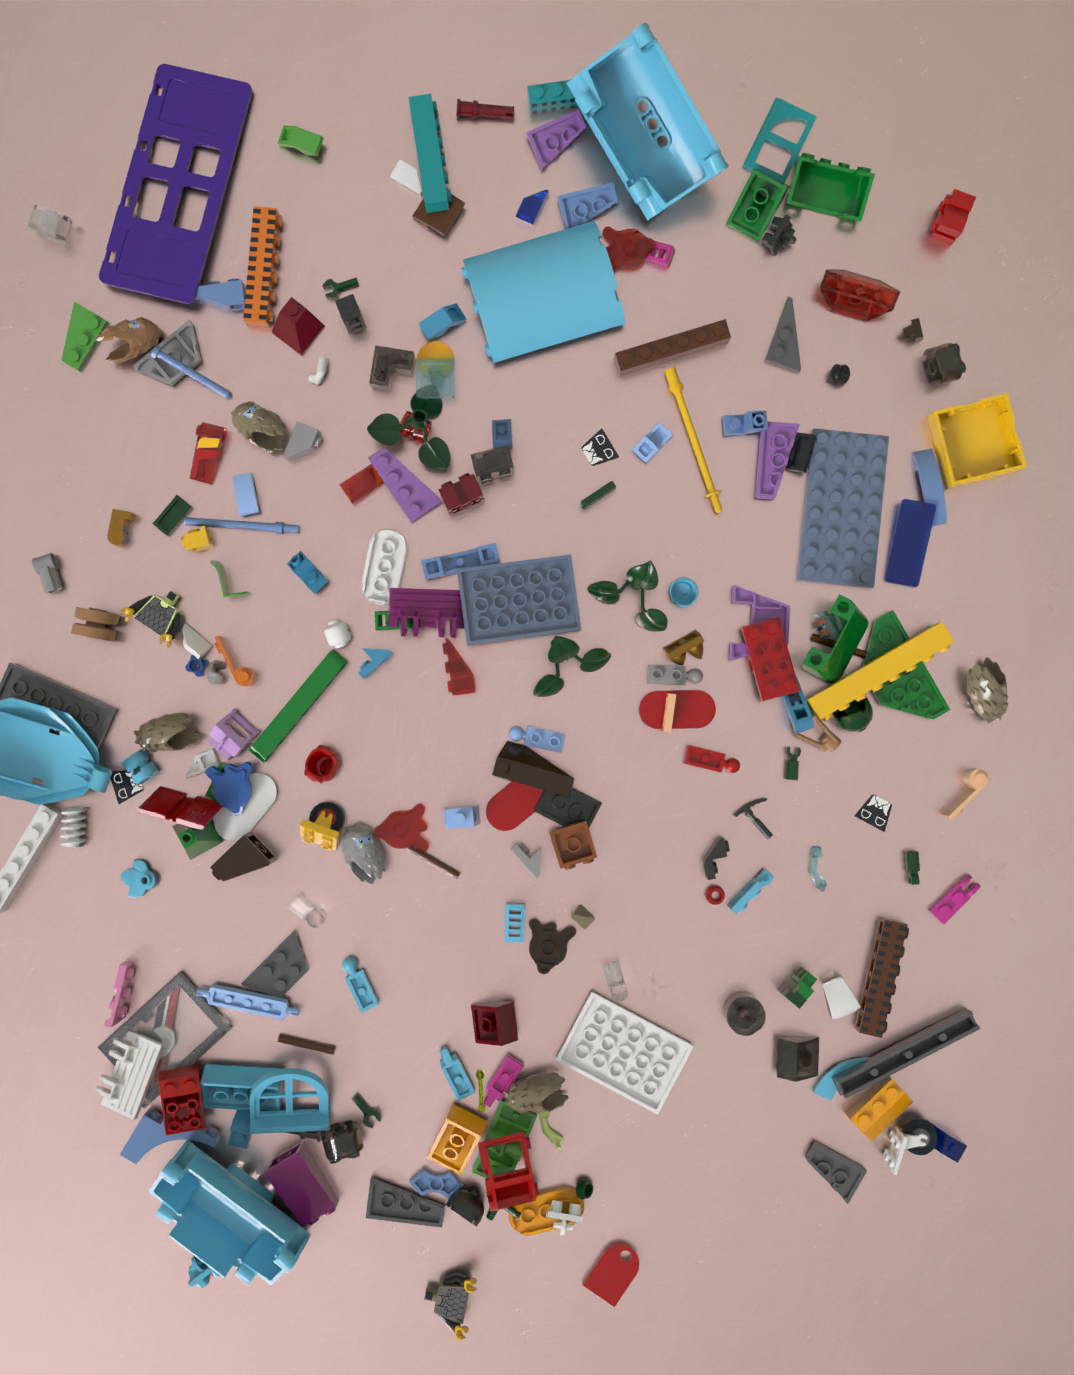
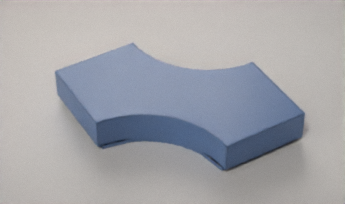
M425 1167L409 1180L421 1196L437 1192L443 1194L448 1199L464 1185L451 1170L443 1174H435L428 1171Z

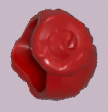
M319 745L308 755L305 761L304 775L320 784L323 781L333 779L340 768L337 752L330 747Z

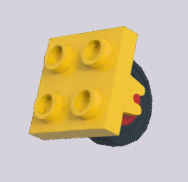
M319 803L310 812L309 821L302 820L300 824V837L309 844L317 843L321 845L325 850H337L339 831L344 821L343 812L334 803Z

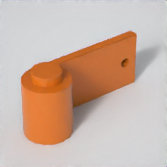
M216 636L215 640L217 643H214L219 654H223L236 683L247 687L256 684L258 680L257 672L252 668H238L224 638Z

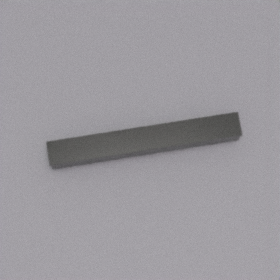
M965 1008L831 1078L839 1095L846 1099L976 1032L980 1027L977 1025L972 1011Z

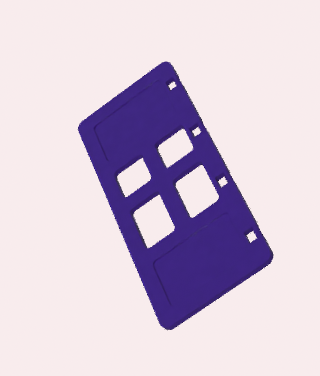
M161 64L156 70L154 84L143 116L138 141L123 187L120 205H118L106 248L107 251L101 265L99 279L105 285L184 304H191L196 299L197 289L200 285L253 90L247 82L169 64ZM158 86L163 87L161 96L156 95ZM157 136L181 142L175 165L172 168L148 162L154 140ZM143 141L148 142L146 151L140 150ZM196 146L221 151L213 177L188 172ZM146 177L169 183L161 215L157 222L133 216L142 182ZM185 187L209 192L198 231L173 226ZM127 197L132 198L130 207L125 206ZM111 252L116 253L114 263L109 262Z

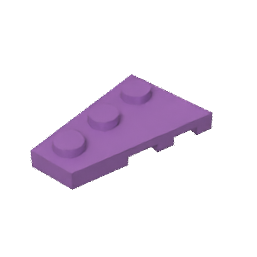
M579 109L526 133L541 171L586 129Z

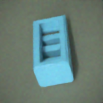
M506 903L505 942H524L525 903ZM510 910L521 911V914L509 913ZM509 918H521V921H509ZM509 925H520V929H510ZM509 932H510V933H520V937H519V936H509Z

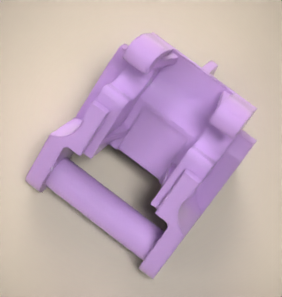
M236 708L216 723L209 733L211 738L208 742L227 760H230L232 756L235 758L261 732L253 728L239 715ZM231 719L235 720L250 736L244 738L238 735L231 728L232 726L229 724V721Z

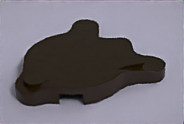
M533 918L529 921V927L532 931L529 953L537 965L538 972L547 974L554 966L564 960L567 953V944L576 935V929L573 926H568L562 931H557L555 922L542 924L538 919Z

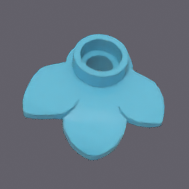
M134 860L133 869L125 870L121 874L123 883L130 886L128 895L133 898L143 896L146 890L152 889L157 883L156 874L150 871L147 864L142 860Z

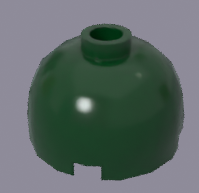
M867 697L858 702L856 699L849 703L850 707L843 711L838 709L833 712L839 727L849 732L864 731L873 718V709Z

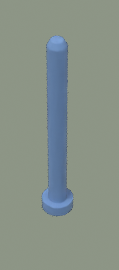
M156 345L151 354L152 358H160L220 395L229 398L231 395L229 390L161 351L162 347Z

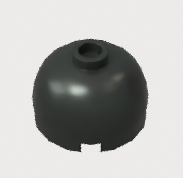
M462 1189L454 1192L445 1204L447 1207L451 1206V1210L476 1227L484 1215V1205L479 1199L481 1195L473 1189L470 1191Z

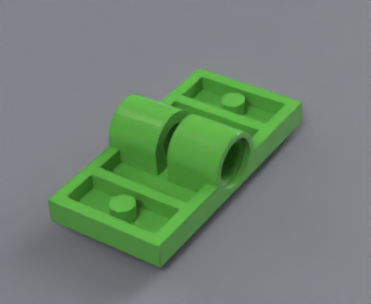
M502 1099L484 1141L524 1132L525 1137H528L537 1118V1113L529 1111L520 1114L505 1104L506 1100ZM520 1141L487 1148L492 1175L514 1171L522 1157ZM479 1153L472 1173L488 1178V1174L483 1173Z

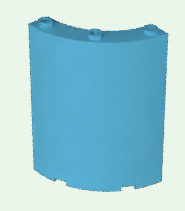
M595 220L463 259L465 267L461 268L464 279L469 280L475 302L472 303L475 314L479 313L488 343V345H485L488 357H492L494 363L626 324L621 300L618 299L617 291H614L618 287L605 244L602 245L599 239L602 237Z

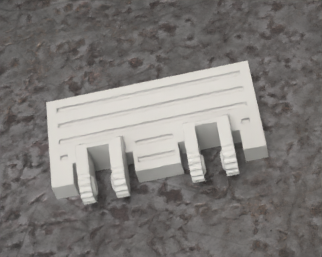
M130 1030L125 1039L132 1041V1043L119 1038H114L113 1041L116 1046L126 1050L125 1054L113 1049L109 1051L111 1057L118 1059L112 1076L119 1080L107 1075H100L99 1080L111 1086L112 1090L97 1086L95 1092L104 1096L101 1105L135 1120L138 1118L165 1045Z

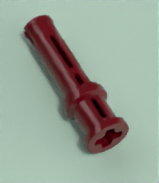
M457 99L456 117L463 115L472 116L474 119L478 118V116L514 119V106L479 104L477 100L468 102Z

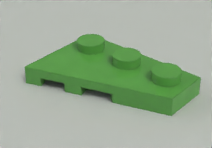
M74 302L61 360L76 370L81 371L98 343L96 341L97 336L108 326L109 322Z

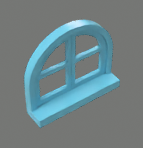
M284 1068L263 1075L252 1086L249 1102L250 1134L329 1130V1093L327 1085L318 1075L303 1069ZM285 1080L286 1092L262 1093L269 1085ZM292 1080L306 1082L316 1091L293 1092ZM319 1096V1109L293 1110L294 1097ZM286 1098V1110L260 1111V1099Z

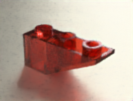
M445 638L446 643H442L443 653L448 656V662H445L446 673H450L451 681H447L448 691L452 692L453 696L476 693L474 673L450 639Z

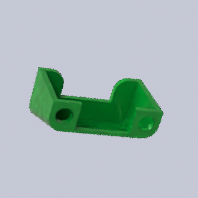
M802 153L801 156H797L786 204L861 222L875 176L874 173H870L871 169L860 166L857 167V170L849 169V164L839 162L838 166L831 164L832 160L820 158V161L814 159L815 155Z
M840 594L830 612L832 613L833 620L845 627L833 650L828 655L811 647L802 664L803 670L829 683H835L841 679L869 624L867 617L856 604Z

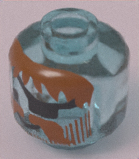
M827 610L816 615L818 619L815 620L814 626L821 638L829 640L841 633L840 630L843 625L837 615L831 612L828 613Z

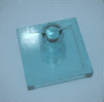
M416 359V397L455 398V359Z

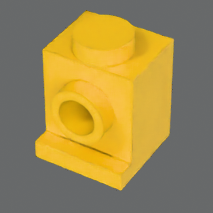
M201 526V530L199 528L191 529L188 531V534H184L181 537L183 547L190 552L213 547L210 530L206 526Z

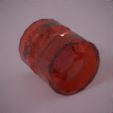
M407 411L404 414L399 427L404 425L408 419H411L412 412ZM429 420L425 424L427 437L432 427V422ZM408 425L405 429L400 430L402 436L406 438L411 436L413 441L421 445L424 444L422 429H414L411 425Z

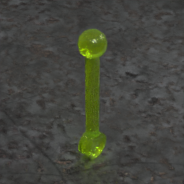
M477 1072L480 1103L478 1110L484 1112L482 1087L484 1074L483 1072Z

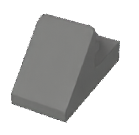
M516 843L512 846L511 850L538 878L540 876L541 847L529 856L530 851L523 844L519 845Z

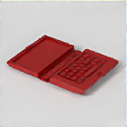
M159 786L138 807V810L170 822L203 830L223 806L211 799L196 796L193 799L186 797V793Z

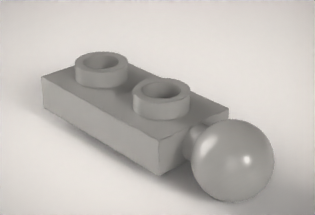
M648 664L647 684L686 685V679L695 684L703 679L702 671L697 668L686 672V666Z

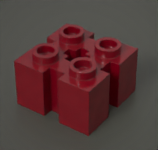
M466 473L459 477L460 481L456 483L448 481L441 485L442 488L438 489L450 516L485 501L474 474Z

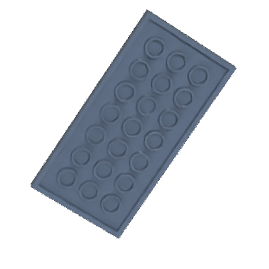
M813 428L812 434L817 438L808 465L797 581L874 588L889 436Z

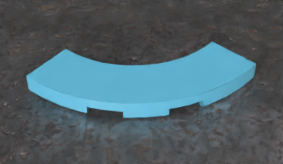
M870 1057L851 1058L838 1063L821 1076L812 1090L813 1093L832 1100L838 1090L831 1077Z

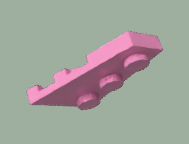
M125 961L119 965L114 985V992L117 993L113 996L112 1001H110L108 1009H111L112 1012L110 1019L105 1020L104 1027L112 1028L127 1015L128 1007L125 1005L126 999L129 998L131 993L129 981L132 980L134 975L133 962Z

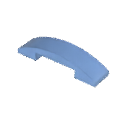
M931 448L912 452L915 470L919 474L925 503L923 510L926 525L930 527L946 524L947 515L943 484L933 450Z
M496 543L446 556L421 560L425 579L456 574L457 569L491 565L500 562Z

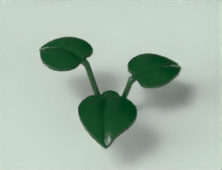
M436 384L425 386L412 396L410 406L413 413L411 419H408L404 425L399 427L400 422L396 416L384 413L377 416L367 427L370 436L384 445L398 443L402 437L400 430L405 429L408 425H411L414 429H422L425 444L418 451L420 461L430 468L446 469L449 467L450 452L447 444L439 437H433L428 441L425 424L427 417L433 418L439 415L442 410V399Z
M651 560L630 568L626 574L627 580L620 589L611 581H599L587 587L588 592L596 600L604 604L618 602L620 599L619 593H622L628 584L635 590L641 589L642 612L636 614L637 623L648 631L659 632L667 629L668 619L662 611L653 608L645 610V590L655 589L659 582L656 568Z
M555 635L551 641L548 659L550 662L555 663L556 675L548 674L541 678L534 688L533 695L536 697H548L561 691L564 686V680L559 678V663L575 657L581 663L580 669L582 671L594 672L605 666L612 654L603 648H594L588 651L583 658H580L577 655L580 648L575 641Z

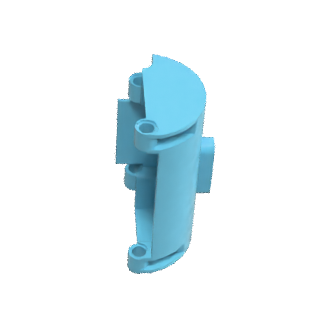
M645 22L635 28L630 33L631 35L580 71L577 76L567 82V85L576 98L575 102L636 205H639L646 219L649 220L727 169L729 164L723 158L721 150L657 38L652 34L649 24ZM642 101H646L648 104V109L644 113L639 109ZM652 118L658 121V126L655 130L649 127V122ZM663 135L668 139V144L665 147L659 144V139Z
M188 1139L163 1168L158 1179L148 1191L163 1203L155 1215L168 1225L172 1220L177 1223L168 1235L170 1238L223 1278L234 1266L237 1269L234 1275L247 1285L256 1274L272 1285L285 1271L289 1273L311 1236L309 1231L271 1203L274 1195L266 1187L234 1164L224 1168Z

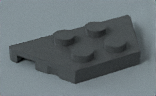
M294 930L241 984L245 987L282 998L309 970L303 956L302 947H300L297 938V932Z

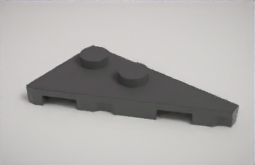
M787 297L765 361L799 373L801 371L793 299Z

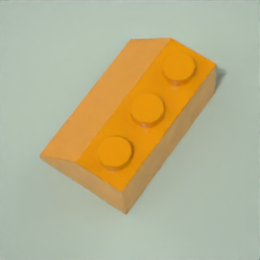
M887 1077L875 1083L845 1114L873 1142L913 1101L890 1077Z

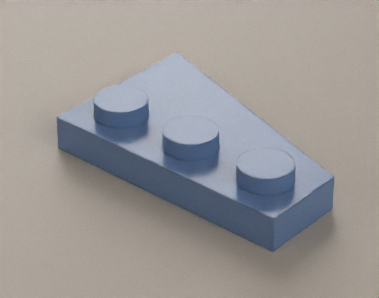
M614 182L557 197L565 229L589 222L618 202Z

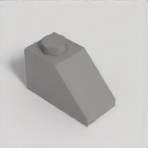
M297 421L283 457L290 462L315 451L316 446L319 447L322 441L321 432L314 427Z

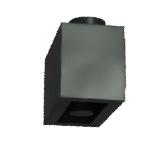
M353 294L335 301L348 333L359 332L366 326Z

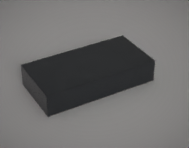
M797 432L786 467L787 470L800 473L807 472L817 438L814 434Z

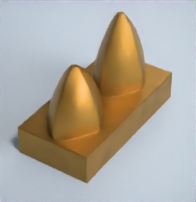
M694 630L663 647V650L674 663L684 665L686 651L692 656L702 659L704 639L697 630Z

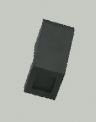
M722 836L717 837L703 858L705 875L708 880L716 879L715 874L718 873L717 864L712 860L727 857V852L730 851L728 841H724Z

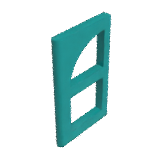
M776 97L744 161L743 167L750 171L757 168L785 183L817 116ZM786 120H800L807 123L798 144L770 132L771 129L778 123ZM765 140L793 153L782 175L755 162Z

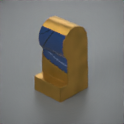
M112 509L107 539L111 544L118 547L127 544L129 522H135L136 514Z

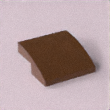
M451 194L452 202H448L449 210L427 213L423 198L412 217L445 237L465 206V202Z

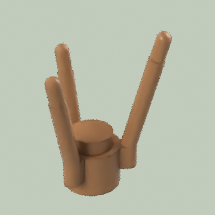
M816 715L813 716V719L826 732L821 737L822 744L799 733L796 734L802 740L820 747L824 752L827 749L832 752L841 744V739L832 733Z

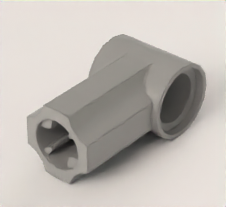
M53 553L32 559L34 570L40 576L46 594L63 589L57 572L58 563Z

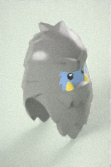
M358 822L352 826L345 827L346 832L342 835L341 840L345 863H348L353 874L361 882L365 880L373 884L375 877L380 880L382 872L386 871V855L378 841L379 839L374 835L375 832L368 826L361 825Z

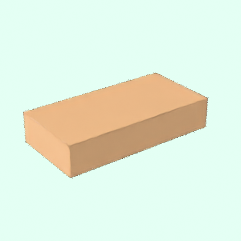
M667 693L662 732L671 733L676 694Z

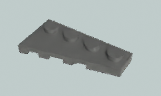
M371 1177L366 1218L442 1228L445 1205Z

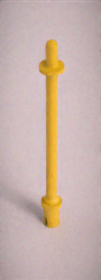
M676 367L669 368L664 371L670 386L668 389L669 392L675 394L709 493L705 495V498H711L715 512L721 513L722 506L718 495L722 491L715 489L682 394L684 385L680 382Z

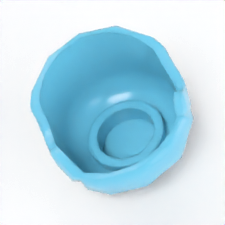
M687 577L677 578L671 584L669 590L672 601L680 607L691 606L696 602L699 595L697 584Z

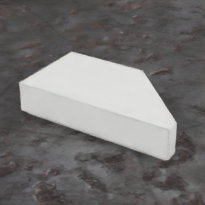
M399 160L390 177L421 196L422 190L416 168Z
M186 623L183 625L184 648L197 659H200L212 648V645Z
M215 748L195 755L186 778L202 774L210 766L216 768L220 766L221 763Z

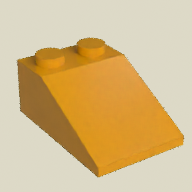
M453 1104L427 1158L461 1176L488 1121Z

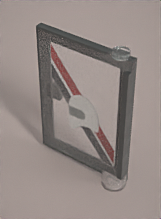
M181 971L98 1046V1049L115 1066L118 1059L111 1057L109 1051L113 1049L125 1054L126 1050L116 1046L113 1043L114 1038L132 1043V1041L125 1039L130 1030L165 1045L142 1108H146L160 1095L159 1071L192 1066L232 1029L230 1026L232 1023L231 1019L225 1014L221 1016L212 1005L208 1004L205 997L196 996L197 988Z

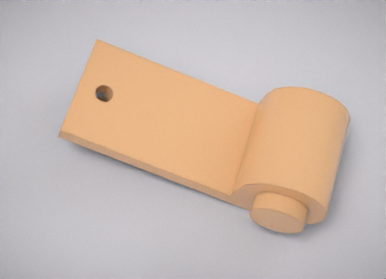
M970 768L964 772L963 781L969 789L942 814L944 818L955 819L962 813L961 809L987 785L989 777L984 770Z

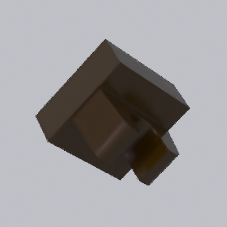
M919 318L911 320V326L903 329L904 339L914 337L915 342L923 340Z

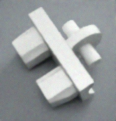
M552 1200L546 1217L560 1219L561 1223L554 1222L553 1228L560 1229V1235H564L565 1230H573V1225L566 1224V1221L582 1223L583 1217L580 1216L581 1205L570 1203L569 1214L561 1213L563 1202Z

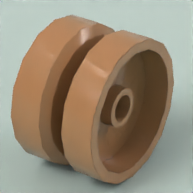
M76 607L74 617L86 620V624L74 623L71 634L114 642L116 632L112 629L104 628L105 624L118 625L119 615L107 613V611L101 609Z

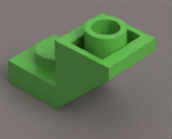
M283 125L278 144L282 147L296 148L305 155L318 156L324 137L297 126Z

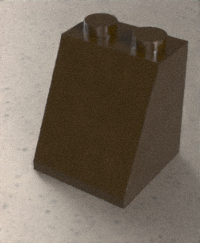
M249 832L243 835L210 868L213 870L212 874L216 879L226 881L269 866L277 860V857L253 832Z

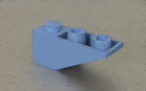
M235 278L229 279L228 282L224 283L213 281L209 285L198 286L196 299L229 311L244 309L246 287L242 280Z

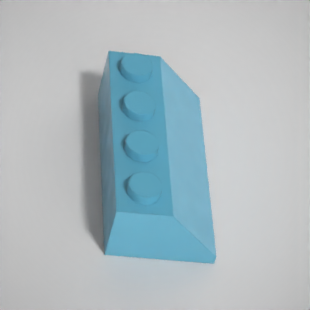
M205 1064L200 1081L204 1108L250 1110L249 1102L252 1086L263 1075L278 1070V1068ZM283 1080L269 1085L262 1093L283 1092ZM282 1098L260 1099V1111L281 1110Z

